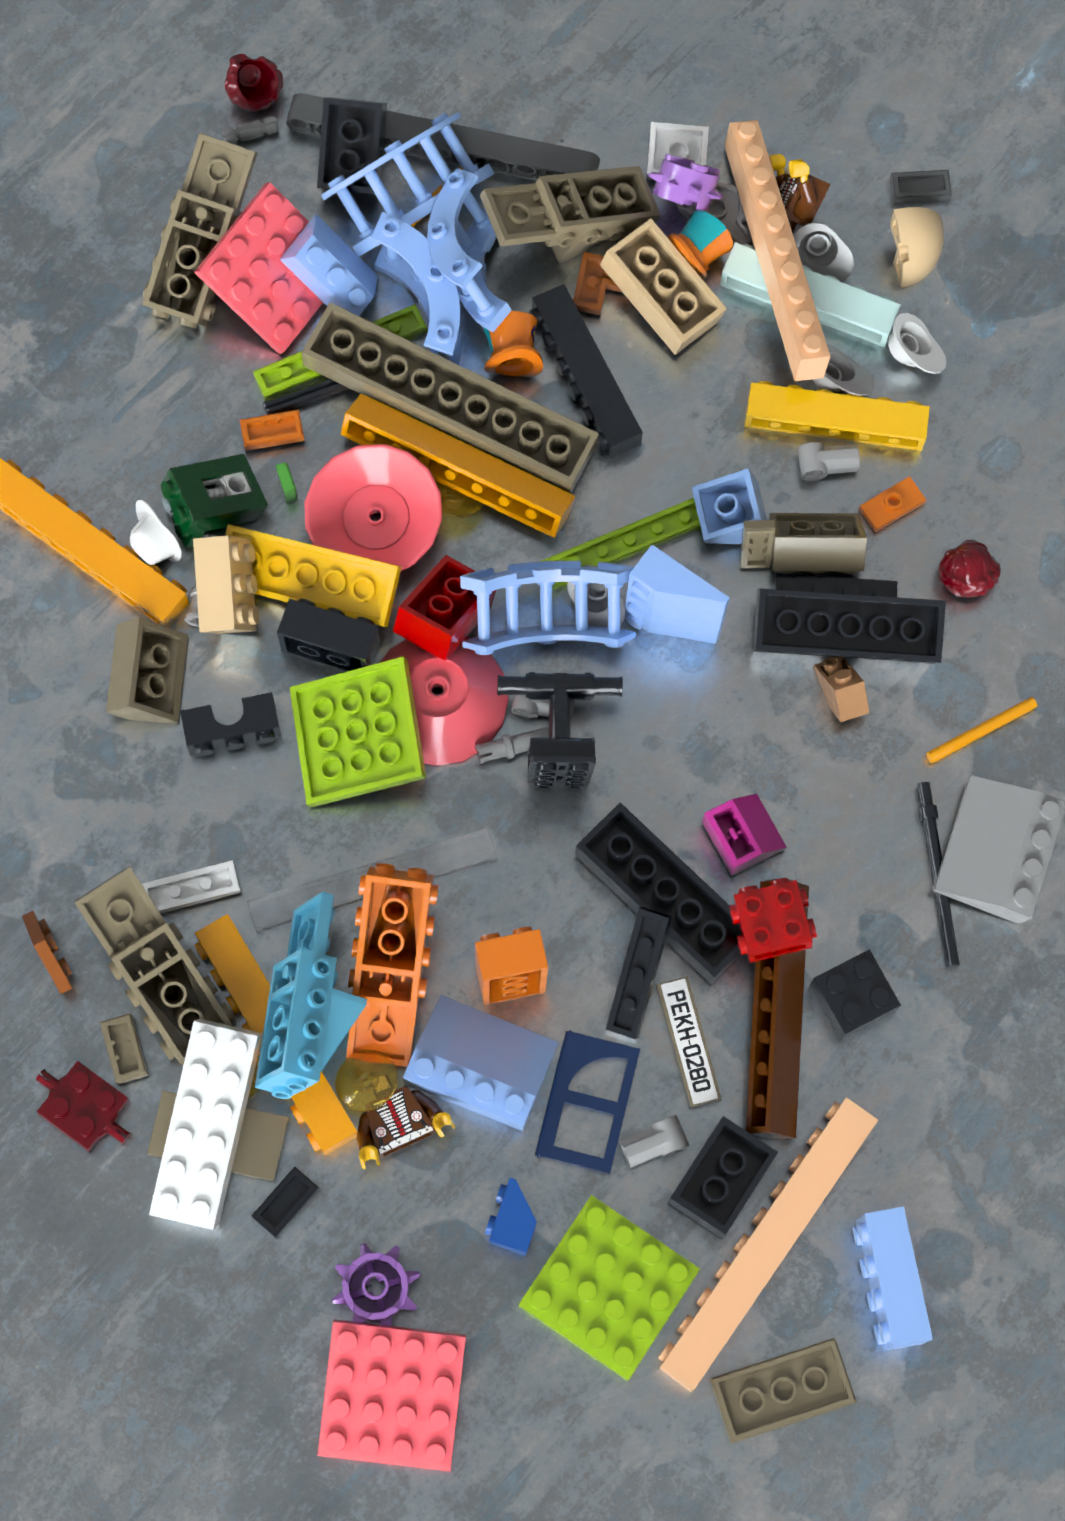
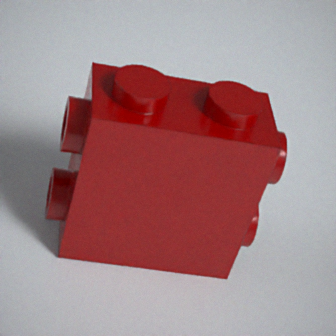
M780 878L770 882V886L759 889L756 885L747 886L739 889L738 894H734V905H730L729 909L733 924H740L742 935L737 936L741 955H748L749 963L812 948V938L817 937L813 918H806L804 908L809 907L805 888L799 889L797 880L789 881L788 878Z

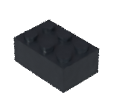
M324 97L317 188L330 189L328 183L341 175L347 179L383 157L387 103ZM382 165L375 169L380 180L382 176ZM365 176L347 186L349 192L375 194Z
M289 598L277 630L283 653L344 672L373 665L380 649L378 626L372 620L364 617L354 619L345 616L344 612L336 608L325 610L316 607L315 603L302 598L298 599V601Z
M723 1116L668 1203L723 1239L778 1151Z

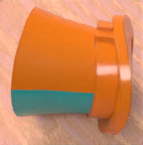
M701 210L693 212L680 234L672 233L666 236L702 280L707 277L706 271L710 269L708 265L729 253L733 248V239L725 225L713 215Z
M511 311L494 332L483 327L491 351L490 359L484 365L485 372L516 377H534L542 372V357L533 348L537 318L534 315L526 312Z

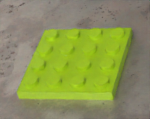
M399 657L289 687L307 806L316 807L427 778L408 659L405 657Z
M591 1195L518 1306L628 1381L698 1274L700 1268Z

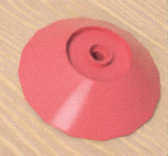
M386 444L355 446L332 457L313 478L304 502L305 529L313 545L401 566V571L415 565L431 548L442 522L441 492L430 469L410 452ZM374 513L381 514V518L378 521L371 520V516Z
M407 639L389 649L380 663L399 657L408 659L425 764L438 766L465 761L478 753L475 744L492 741L503 726L509 697L508 695H497L498 675L504 676V673L491 654H476L475 650L463 648L461 643L451 656L444 661ZM440 687L443 689V693L435 695L432 693V690Z

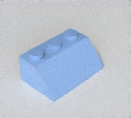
M318 215L312 217L280 258L326 306L331 302L360 316L375 295L378 275Z

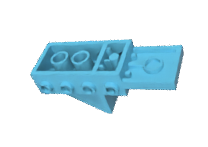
M323 891L294 910L287 957L273 966L255 1088L272 1092V1096L280 1099H289L291 1096L319 1082L321 1071L367 1004V999L333 989L338 977V972L335 970L337 958L325 954L330 947L328 933L335 914V909L332 907L334 895Z

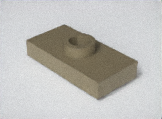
M775 520L744 521L740 568L771 567Z
M128 1013L100 1022L116 1084L119 1085L149 1076L132 1014Z

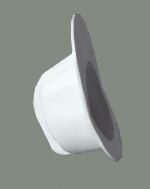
M899 314L893 322V331L889 335L888 347L893 357L902 364L911 367L917 366L925 372L934 374L943 371L947 363L946 356L924 323L913 314Z
M138 500L136 502V513L139 522L131 530L130 543L134 551L150 565L160 563L166 559L173 562L179 561L182 557V552L174 535L163 525L147 502Z

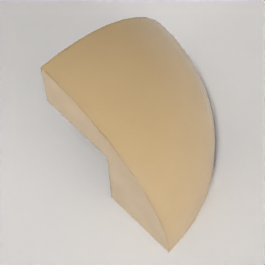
M906 207L894 209L890 226L897 247L893 265L900 289L921 281L934 269L939 261L944 244V227L941 216L934 210L922 207Z

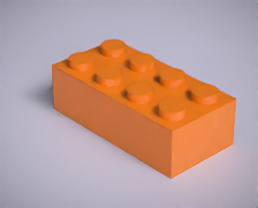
M521 927L513 930L512 935L500 937L499 933H492L480 937L481 941L475 942L476 973L483 1006L546 993L548 964L540 929L532 930V927Z

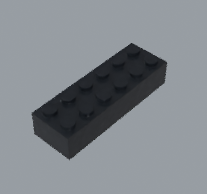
M757 588L753 650L941 663L946 601Z
M621 802L576 845L575 855L636 914H638L639 908L645 907L672 916L666 942L711 985L741 955L737 936L742 935L739 923L733 924L729 909L730 905Z

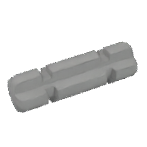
M271 115L264 117L261 122L257 119L236 125V129H233V127L223 129L221 134L223 141L237 144L238 140L245 142L262 137L263 133L266 132L267 135L278 132V123L275 116Z

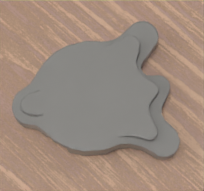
M718 182L715 190L721 193L723 198L712 199L709 211L705 212L713 215L725 225L731 234L733 243L751 245V234L743 225V222H747L737 187ZM677 203V210L687 220L690 219L694 211L699 210L695 209L696 206L693 204L690 206Z

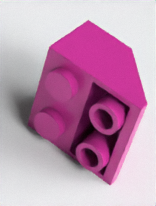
M757 794L731 799L704 813L702 824L731 876L787 848Z

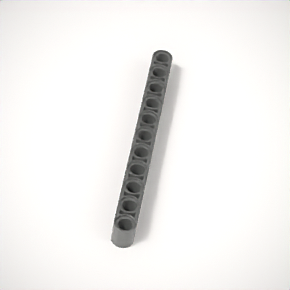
M303 93L293 95L286 125L294 131L321 137L324 98ZM387 111L384 149L397 140L404 144L433 127L432 119ZM450 124L473 165L477 164L479 169L489 163L494 172L537 181L540 176L594 171L599 168V156L589 151ZM438 131L430 137L444 161L460 165L441 132ZM420 142L403 152L404 154L429 159Z

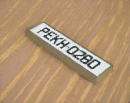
M688 976L657 984V991L690 1109L721 1101V1094Z

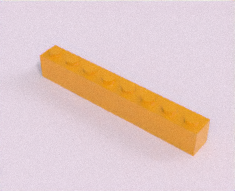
M361 393L345 412L340 435L360 445L386 444L410 452L430 469L435 481L555 538L569 518L575 495Z
M0 458V510L154 623L167 628L172 626L190 604L186 594L187 590L182 584L174 579L171 582L162 576L163 572L156 565H146L138 559L139 555L130 546H120L115 542L116 538L103 527L98 530L91 524L92 520L82 511L78 510L75 513L68 508L69 504L56 493L53 496L44 490L45 486L33 476L27 478L21 473V468L12 460L8 459L5 462Z
M226 914L195 932L199 942L194 944V947L203 961L208 958L214 967L213 970L209 971L219 988L225 985L230 994L225 999L234 1014L241 1012L246 1023L241 1025L242 1028L263 1033L270 984L231 918ZM322 1071L319 1082L291 1096L294 1105L289 1108L299 1124L305 1121L311 1132L306 1137L315 1152L322 1149L326 1156L357 1137L358 1132Z

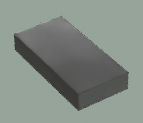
M949 170L895 172L890 175L893 204L951 200L952 191Z

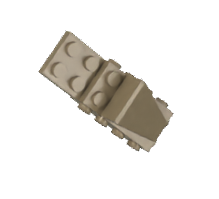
M199 133L182 190L178 189L176 196H174L171 202L170 217L161 234L162 242L160 249L153 259V271L143 291L144 299L142 305L152 308L151 314L168 319L169 315L179 317V324L196 329L197 324L206 326L207 322L213 319L216 310V304H213L216 293L194 271L242 213L240 208L256 161L257 152Z
M640 166L540 176L532 184L485 188L479 195L500 247L545 241L547 247H552L558 263H564L608 239L610 241H617L625 238L649 219L656 223L661 216Z
M130 866L74 901L112 959V962L107 965L117 981L121 978L125 979L130 987L125 993L134 1007L142 1005L147 1013L142 1019L152 1034L159 1031L165 1040L160 1046L169 1060L176 1057L180 1065H184L195 1020L203 1019L233 1026L231 1020L235 1018L234 1014L226 1002L218 1003L213 995L218 992L214 983L208 975L202 978L196 969L201 965L191 948L185 952L179 943L184 938L174 922L169 925L166 923Z

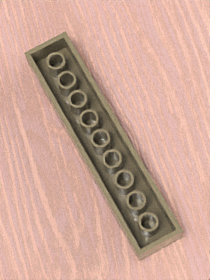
M329 302L302 350L303 366L572 494L597 446L599 433Z

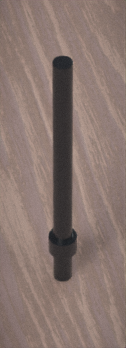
M921 782L917 784L921 804L918 811L920 821L924 822L933 883L935 885L942 862L936 823L939 816L937 805H933L930 782ZM935 892L947 967H956L960 963L949 897Z

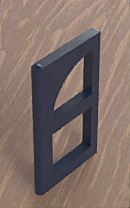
M571 1030L565 1032L535 1156L610 1175L640 1053L639 1048L575 1033ZM604 1059L628 1060L618 1102L568 1090L574 1076L585 1066ZM564 1104L614 1116L604 1158L554 1146Z

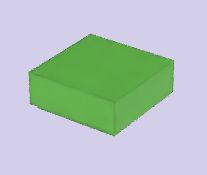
M284 462L276 465L278 479L286 503L296 501V498H298L296 487L288 464Z

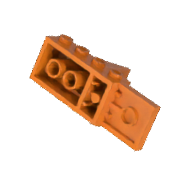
M378 863L375 867L370 866L366 876L361 875L359 895H364L362 907H357L355 926H360L359 938H354L351 956L356 957L355 969H350L348 988H353L352 995L367 999V1004L349 1030L346 1059L407 1067L410 1062L419 997L425 998L427 979L422 978L423 966L429 967L431 948L426 947L427 935H433L435 917L429 916L430 905H436L439 885H433L434 875L427 874L425 869L408 868V871L395 870L394 865Z

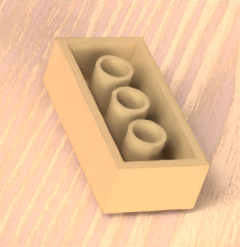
M649 219L607 250L600 263L604 271L674 355L717 324L727 310L652 219Z

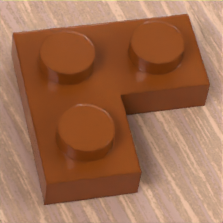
M583 252L573 298L578 311L600 315L606 289L622 292L600 266L603 255Z
M34 911L23 915L22 918L33 946L60 994L72 989L68 976L73 973L64 957L58 960L55 952L59 948L45 918L39 921Z

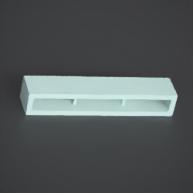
M735 242L722 271L720 286L771 304L755 248L748 244L741 245ZM802 265L821 324L885 347L901 304L896 303L887 296H877L869 293L863 287L842 283L834 276L818 274L809 267Z

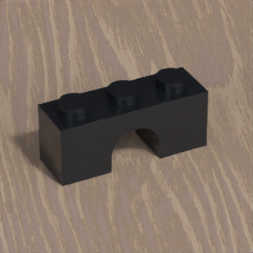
M272 692L241 698L243 715L238 722L232 725H223L217 722L211 705L181 710L184 735L190 755L207 756L214 753V750L225 747L227 750H236L244 747L245 743L255 741L259 744L270 743L275 740V737L281 736Z

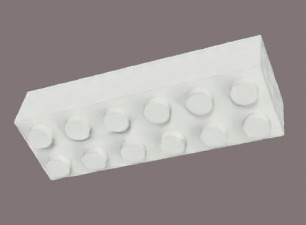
M203 1019L193 1022L149 1215L214 1230L219 1225L263 1033Z

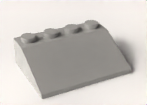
M970 775L933 891L1016 924L1032 919L1065 812V801L1040 791Z

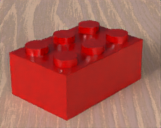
M445 555L399 606L393 632L446 661L478 624L477 595L472 590L461 588L460 576L475 572V570ZM496 590L492 591V594L489 595L490 609L492 607Z

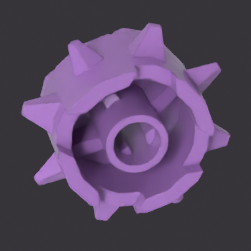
M666 154L660 171L648 173V176L656 181L653 194H657L658 197L681 205L692 206L693 204L696 206L695 209L709 211L712 199L723 198V195L715 190L720 170L708 165L697 164L694 160Z
M363 1243L360 1247V1257L355 1259L351 1265H336L335 1269L343 1277V1291L332 1298L333 1304H348L350 1310L354 1313L353 1322L365 1323L370 1321L392 1326V1318L397 1316L401 1310H416L417 1306L408 1297L409 1284L420 1277L419 1271H404L402 1265L398 1262L400 1250L398 1246L395 1245L384 1255L379 1252L373 1253L367 1244ZM376 1279L379 1284L385 1283V1289H381L382 1294L375 1296L373 1292H367V1287H372L370 1282Z

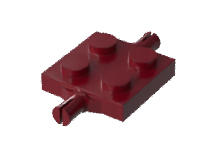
M79 1061L59 1080L45 1069L40 1072L41 1075L38 1074L36 1077V1081L50 1090L48 1098L36 1111L37 1114L89 1152L96 1142L108 1133L120 1141L121 1144H124L126 1138L130 1137L131 1133L116 1123L119 1113L127 1105L129 1098Z

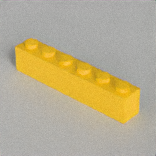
M759 381L757 383L751 382L744 427L922 451L927 437L930 406L922 405L917 401L895 402L887 397L873 399L850 393L846 395L836 394L827 389L814 391L803 389L798 385L784 387L776 386L768 381Z

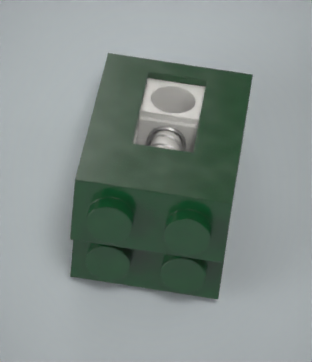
M245 454L170 468L160 484L163 494V507L170 514L174 523L175 533L178 538H181L185 549L194 547L193 539L202 538L205 531L224 528L228 524L237 525L258 520L268 506Z

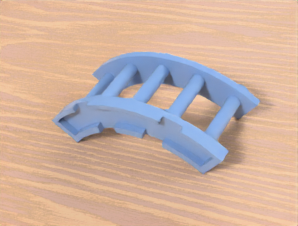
M446 112L431 121L433 127L404 144L397 140L384 149L387 154L347 179L341 175L328 183L330 190L321 195L322 198L325 200L337 193L361 233L359 237L362 241L352 247L358 257L380 244L372 240L375 228L370 227L347 186L363 176L367 179L387 214L412 225L432 212L439 194L433 197L431 192L427 193L403 153L404 151L420 142L442 179L443 187L451 171L430 137L440 131L464 171L476 174L479 178L473 187L495 174L489 163L480 169L477 164L473 165L450 124L461 118L459 112L448 117ZM391 159H394L417 198L415 202L418 207L404 214L402 209L398 210L375 171L376 168Z
M456 168L448 176L430 214L427 234L428 248L439 271L456 285L459 299L471 317L482 327L494 332L512 311L507 302L496 297L486 285L485 254L490 252L497 237L486 210L480 207L470 191L479 178L476 174ZM463 202L474 218L467 232L458 221Z
M382 212L372 235L373 241L383 244L374 264L375 271L391 277L415 295L429 323L424 346L431 348V352L459 365L461 357L460 304L456 285L448 280L435 265L428 248V239L404 221Z
M539 561L509 564L508 571L494 573L493 568H487L460 576L461 588L472 590L477 595L478 636L462 641L463 648L475 650V653L479 655H489L494 653V650L531 642L548 645L561 640L605 643V646L610 648L622 647L625 642L636 638V632L620 629V588L623 587L624 583L629 582V575L634 567L599 562L598 568L581 567V561ZM566 581L575 584L576 625H553L552 585L555 582ZM537 583L540 585L541 626L519 628L518 588L522 584ZM589 583L605 584V587L608 588V627L588 626L587 584ZM506 588L507 630L490 633L489 595L494 590Z

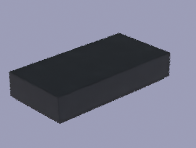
M294 1166L251 1217L277 1238L320 1188Z

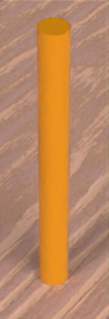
M1029 697L926 753L928 761L932 764L1037 708L1036 700L1033 697Z

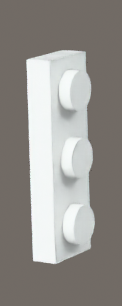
M233 860L142 883V886L160 914L241 893Z

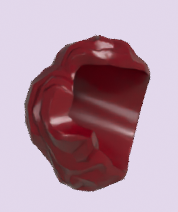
M237 54L229 59L230 66L227 70L224 86L227 96L232 103L250 112H256L269 108L271 104L278 100L280 91L283 88V75L274 62L264 56L251 59L246 54Z
M973 539L966 540L956 548L949 549L944 553L940 561L938 577L948 591L952 592L955 596L971 598L985 595L999 581L1001 568L1000 564L989 553L987 546Z

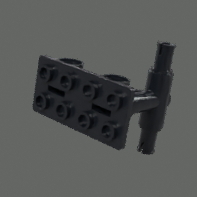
M535 672L526 673V676L498 675L497 695H525V698L529 700H549V738H530L527 783H534L535 788H552L553 783H565V787L571 789L584 788V783H590L596 765L595 738H571V700L594 699V696L622 697V677H595L591 673L546 674Z

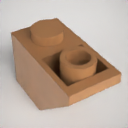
M843 656L829 657L823 662L814 665L829 707L840 722L870 713L864 681Z

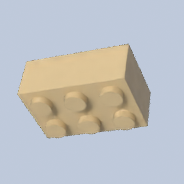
M229 535L193 539L199 631L215 634L257 631L256 624L259 623L260 616L258 607L255 606L254 593L257 592V580L255 575H253L252 563L255 561V549L251 544V539Z

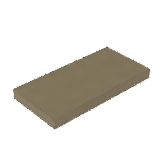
M162 1091L147 1155L158 1158L163 1156L177 1093ZM246 1108L231 1173L275 1182L289 1117Z
M835 1338L709 1379L730 1444L857 1403Z

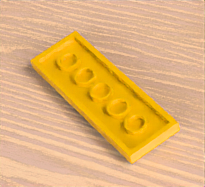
M228 524L225 536L251 539V544L254 546L255 561L252 563L253 575H255L257 580V592L254 594L288 602L289 598L296 601L300 598L307 599L315 603L316 607L325 610L336 608L344 612L345 616L357 619V617L368 618L375 625L388 627L401 566Z

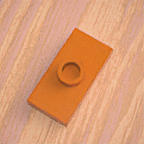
M299 409L240 419L245 451L305 441Z
M909 476L860 505L859 511L873 531L877 533L924 505L926 498Z

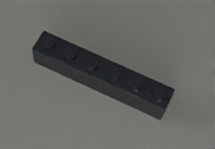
M565 284L532 297V309L529 310V314L537 318L536 327L540 326L544 333L542 335L544 345L548 351L553 350L557 358L555 359L557 370L561 376L566 375L570 383L568 384L570 395L574 401L579 400L582 406L581 414L586 425H592L594 431L599 433L597 442L599 450H605L608 458H611L641 445L643 432Z

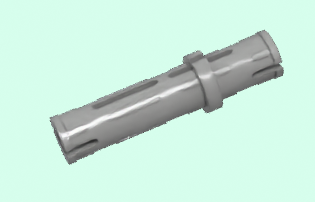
M549 727L513 736L505 734L501 736L502 739L475 744L479 763L482 764L502 757L511 759L514 758V754L528 751L530 749V738H549Z

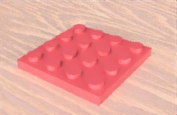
M268 182L262 186L194 273L278 354H283L323 302L280 260L309 221Z
M334 1319L317 1456L451 1471L466 1335Z

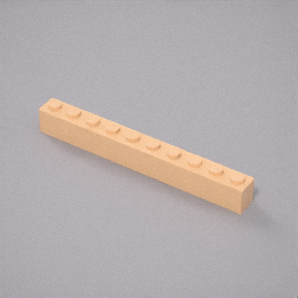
M758 120L729 123L724 147L794 381L824 378L830 353Z
M847 1097L841 1104L835 1101L825 1115V1118L830 1121L823 1131L817 1127L807 1141V1144L811 1146L805 1157L800 1153L789 1167V1170L793 1172L787 1183L780 1180L770 1195L775 1199L768 1210L764 1207L760 1209L752 1221L756 1228L750 1237L745 1233L742 1235L733 1248L738 1254L732 1263L725 1260L716 1273L715 1277L719 1279V1282L713 1290L708 1287L704 1290L696 1302L701 1307L694 1318L689 1314L677 1330L682 1334L675 1345L669 1342L658 1357L663 1361L659 1369L690 1392L694 1391L878 1122L877 1118Z

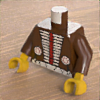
M782 154L769 155L773 171L776 170L777 172L775 178L792 233H794L797 224L804 226L805 224L812 223L830 184L809 175V166L802 159L789 161V168H786L785 171V157Z
M387 1075L377 1078L370 1083L376 1099L365 1104L367 1111L363 1112L359 1118L356 1138L361 1167L366 1169L365 1162L369 1159H375L377 1166H379L381 1158L436 1134V1132L440 1137H443L444 1134L441 1129L445 1125H451L453 1129L456 1126L451 1116L444 1112L436 1101L419 1090L410 1091L407 1086H404L394 1091Z

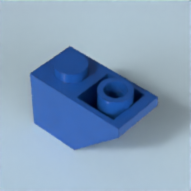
M509 1178L508 1184H501L495 1203L501 1205L497 1217L490 1216L485 1234L490 1235L489 1244L526 1256L537 1221L516 1179Z

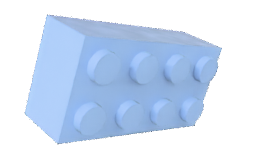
M904 1206L865 1213L856 1220L857 1226H853V1235L856 1245L862 1246L864 1259H860V1268L863 1278L869 1279L871 1291L867 1292V1301L870 1311L876 1312L878 1324L874 1325V1334L877 1344H882L883 1350L889 1351L932 1341L931 1328Z

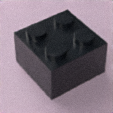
M870 949L814 977L809 985L840 1041L895 1013L901 1006Z

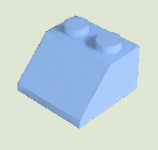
M749 468L691 487L705 543L741 544L744 521L767 520L758 481Z

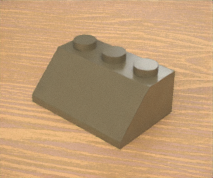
M769 513V520H775V536L771 561L773 571L783 574H792L795 571H808L812 574L838 571L842 574H854L856 571H864L867 537L860 513Z
M140 617L117 624L106 712L134 721L178 723L188 635Z

